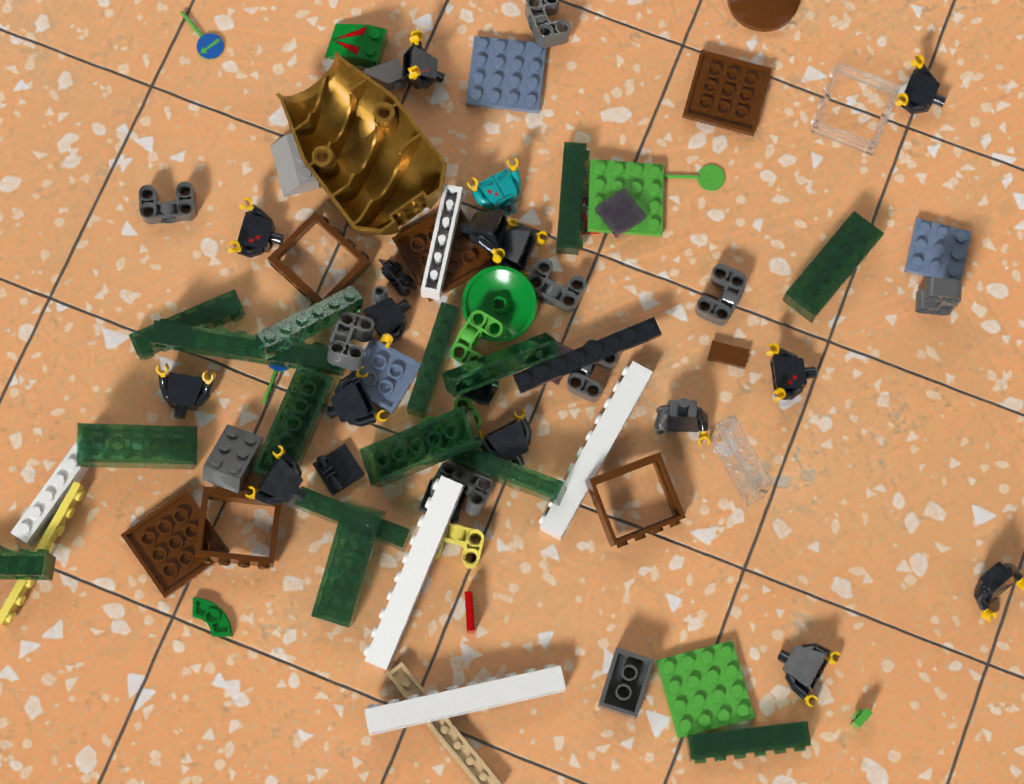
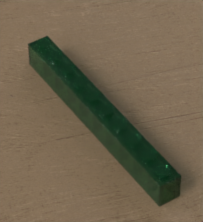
M168 319L154 320L151 336V347L343 376L344 368L332 365L327 361L328 346H324L323 343L313 342L308 344L300 339L289 341L280 336L269 338L265 334L249 335L241 330L230 332L228 329L221 327L210 329L207 325H198L197 327L190 326V323L179 322L177 324L171 323Z

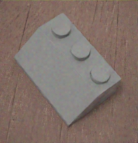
M292 133L284 135L270 146L283 197L320 188L318 181L303 163Z

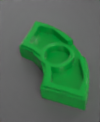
M193 597L192 617L206 622L211 629L212 637H233L230 621L224 611L209 600Z

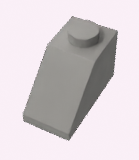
M398 59L363 70L367 76L388 91L399 90L406 85V83L402 82V68Z

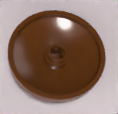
M727 0L731 14L741 25L754 31L769 32L784 27L793 19L800 0Z

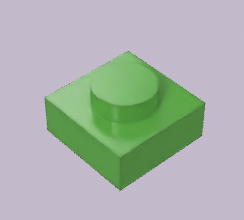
M859 708L852 715L854 720L850 724L855 729L860 728L873 712L868 708L863 710Z

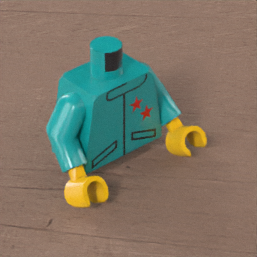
M514 157L515 163L513 165H510L509 159H506V164L511 168L510 171L507 168L479 183L476 178L471 177L473 180L472 186L469 185L468 181H465V186L472 189L471 193L479 205L487 209H504L507 216L516 213L517 210L513 204L518 201L522 183L519 169L516 168L518 166L517 158Z

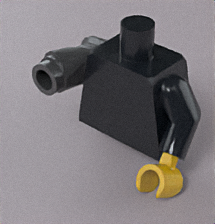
M377 286L372 292L376 304L363 311L365 317H369L374 321V329L381 337L379 342L384 341L386 344L385 348H389L392 343L402 339L407 327V318L404 313L412 307L406 299L396 304L391 297H388L385 287Z
M687 398L671 399L667 405L659 406L656 409L657 418L654 423L656 434L665 435L667 431H701L698 440L699 445L701 446L702 439H707L708 445L710 444V434L707 433L709 430L708 416L701 407H697V401Z

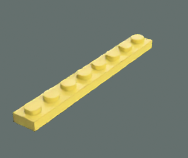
M74 481L0 610V624L7 627L15 619V611L18 606L24 603L28 588L34 585L37 572L43 569L46 563L45 558L48 553L54 550L56 545L54 542L58 536L63 534L67 519L73 516L75 505L82 500L85 494V488L80 483Z

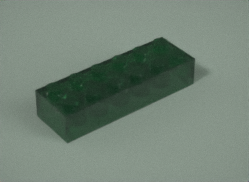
M853 211L788 289L782 301L812 323L879 243L884 233Z
M298 364L252 469L255 475L265 477L277 459L272 452L275 454L281 452L278 448L279 445L283 447L286 453L297 460L299 467L301 466L336 385L333 377Z
M461 406L359 450L371 486L380 488L483 445L471 408Z
M77 424L76 467L195 469L197 465V426Z
M350 500L344 502L312 611V617L348 628L354 624L386 511Z

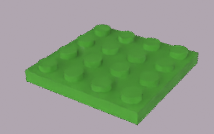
M590 159L587 232L661 237L663 226L664 164ZM624 192L628 201L602 217L600 213L601 207ZM630 202L635 211L609 226L605 218ZM635 212H638L643 220L623 233H616L611 229Z
M732 640L656 660L677 739L755 718Z

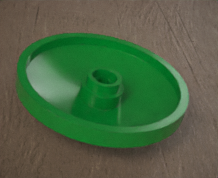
M493 266L481 270L471 278L463 292L462 312L466 322L473 311L480 310L505 325V334L500 338L484 333L481 338L488 341L507 342L520 337L530 328L537 314L538 300L534 286L523 273L510 267ZM482 314L476 316L475 322L481 324L484 321V317ZM499 324L492 326L491 331L493 334H497L500 331Z

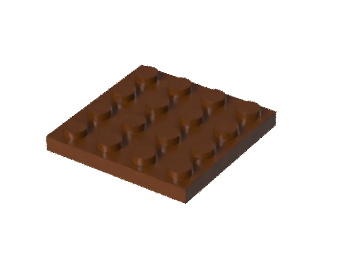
M701 50L682 118L754 136L772 68Z
M461 208L441 295L469 281L481 270L495 266L487 251L476 244H472L468 234L461 233V223L469 222ZM437 214L392 238L420 287L422 286Z
M186 489L121 534L165 599L217 563L210 561L209 564H204V562L195 560L194 554L200 508ZM206 518L202 550L231 553Z

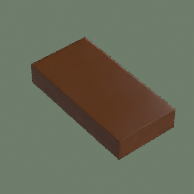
M712 341L707 360L745 369L749 349Z

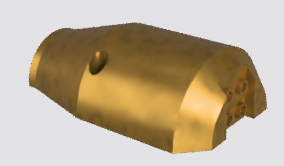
M336 52L332 66L314 85L295 95L283 96L280 93L276 95L283 106L303 163L357 233L392 235L400 232L398 227L407 223L426 207L431 209L437 203L443 191L447 162L394 94Z

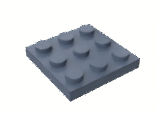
M916 218L904 272L927 278L938 277L961 281L972 231Z
M372 337L364 350L362 366L365 368L359 371L360 375L369 374L364 379L359 377L358 380H362L373 404L393 414L421 369L422 364L391 347L385 348L386 344L380 343L379 340ZM352 370V371L350 372V374H351V373H357V370H356V371Z

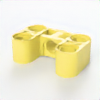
M449 523L434 560L441 556L444 544L451 543L464 548L462 554L464 566L469 569L476 568L480 563L484 546L483 533L478 529ZM472 536H479L481 541L478 544L471 543L470 539ZM473 554L477 559L475 562L469 563L465 559L466 556Z

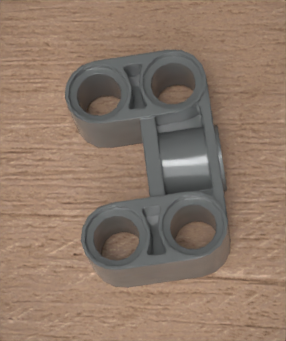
M526 0L525 15L536 44L539 47L548 48L562 45L569 41L571 24L566 20L551 22L547 17L557 13L559 0Z
M186 181L179 183L176 188L177 199L169 202H159L155 188L151 185H143L139 190V211L143 220L147 224L192 221L197 216L196 193L191 183ZM185 190H190L189 194L182 195ZM149 193H152V194H153L152 197H150V198H145V196H146L147 194H149ZM185 208H191L189 212H183ZM148 211H154L152 215L146 216Z
M547 258L538 260L528 277L531 283L538 282L540 284L538 288H534L537 298L566 313L573 312L585 293V278L575 275L570 279L567 286L564 287L550 280L553 272L552 262ZM542 266H546L549 268V270L547 272H542L539 268ZM579 283L582 285V288L575 289L573 284ZM566 299H571L574 303L571 305H566L564 301Z
M717 264L713 268L710 278L713 284L723 288V292L718 301L707 296L699 298L695 312L700 318L718 326H724L728 323L733 311L736 309L747 278L745 274L724 264ZM722 272L724 277L719 278L715 273ZM733 280H739L742 285H735ZM706 304L709 307V309L702 310L700 308V305ZM723 312L726 314V317L720 318L717 313Z
M938 277L925 279V290L916 292L915 311L922 314L950 315L959 302H961L962 281Z
M351 312L341 313L331 335L327 361L332 365L356 371L361 369L364 349L358 345L351 344L350 340L370 341L373 336L374 321L369 317Z
M588 340L584 345L592 343L596 340ZM618 354L613 356L614 360L612 362L604 359L570 373L567 380L568 391L589 402L598 401L601 397L602 386L597 381L591 379L590 376L596 364L606 369L614 368L617 364ZM578 380L581 385L574 387L571 385V381ZM590 388H595L598 391V393L596 395L589 394L588 390Z
M453 461L443 462L433 478L430 495L433 497L435 492L433 485L436 479H440L441 476L465 485L462 492L468 495L465 510L469 515H480L490 498L493 488L492 480Z

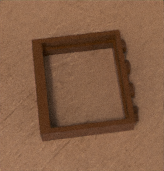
M314 212L267 259L269 265L324 313L370 267V262L368 260L369 256L364 251L359 252L355 248L354 242L349 238L346 240L336 226L334 228L330 226L328 219L321 214L319 216ZM316 223L359 261L323 299L280 260Z
M660 452L585 481L610 547L616 545L617 548L628 545L627 540L632 538L635 541L646 538L645 533L652 531V534L663 531V526L669 524L670 528L681 524V519L686 518ZM653 464L673 516L616 538L596 485Z
M204 486L194 554L195 560L204 562V564H209L210 561L218 562L219 565L229 566L230 563L238 564V567L242 568L258 566V569L261 570L274 568L281 505H266L255 499H250L245 496V494L252 495L253 492L240 490L239 493L228 489ZM208 500L275 507L269 557L202 550Z

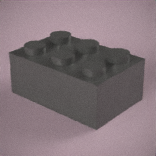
M227 424L203 465L202 480L239 493L262 452L263 437Z
M616 647L598 708L636 720L654 659Z

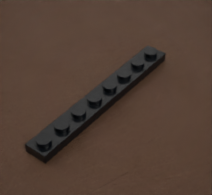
M652 317L513 375V378L521 394L660 337L662 333L655 318Z

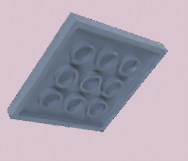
M474 36L466 106L539 114L546 48L539 47L536 42Z

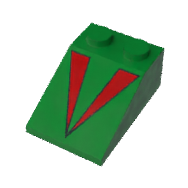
M335 24L325 57L334 59V54L338 52L342 58L356 66L371 68L380 65L388 41L387 29L365 24Z

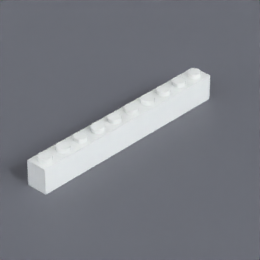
M632 361L630 366H625L621 374L624 376L622 381H617L612 390L615 392L613 397H608L603 406L606 408L603 415L599 413L594 422L596 424L594 431L590 430L585 438L588 442L585 447L581 446L576 454V457H578L576 463H571L567 470L569 475L566 481L562 479L557 488L560 492L557 497L553 496L548 504L551 508L548 513H543L538 522L541 524V531L558 540L562 539L588 492L585 481L597 476L651 379L653 371Z
M443 476L440 479H436L433 485L435 492L433 497H429L426 502L425 508H427L425 516L421 515L417 526L420 528L418 533H414L411 538V550L406 552L403 557L402 571L398 570L394 579L397 582L394 589L391 588L388 593L387 600H389L386 608L383 607L379 615L381 622L379 626L374 627L371 635L374 639L371 645L368 644L364 651L366 656L364 661L385 670L390 668L465 485Z
M555 664L543 666L544 669L536 671V668L524 670V674L520 675L513 672L506 674L505 678L498 680L497 677L485 679L486 682L480 684L477 681L466 683V687L458 688V685L446 688L447 691L440 693L438 690H432L422 697H419V694L410 695L404 701L392 699L387 701L388 704L382 706L379 703L370 704L367 706L368 709H364L369 736L564 692L566 685L561 665L556 667Z

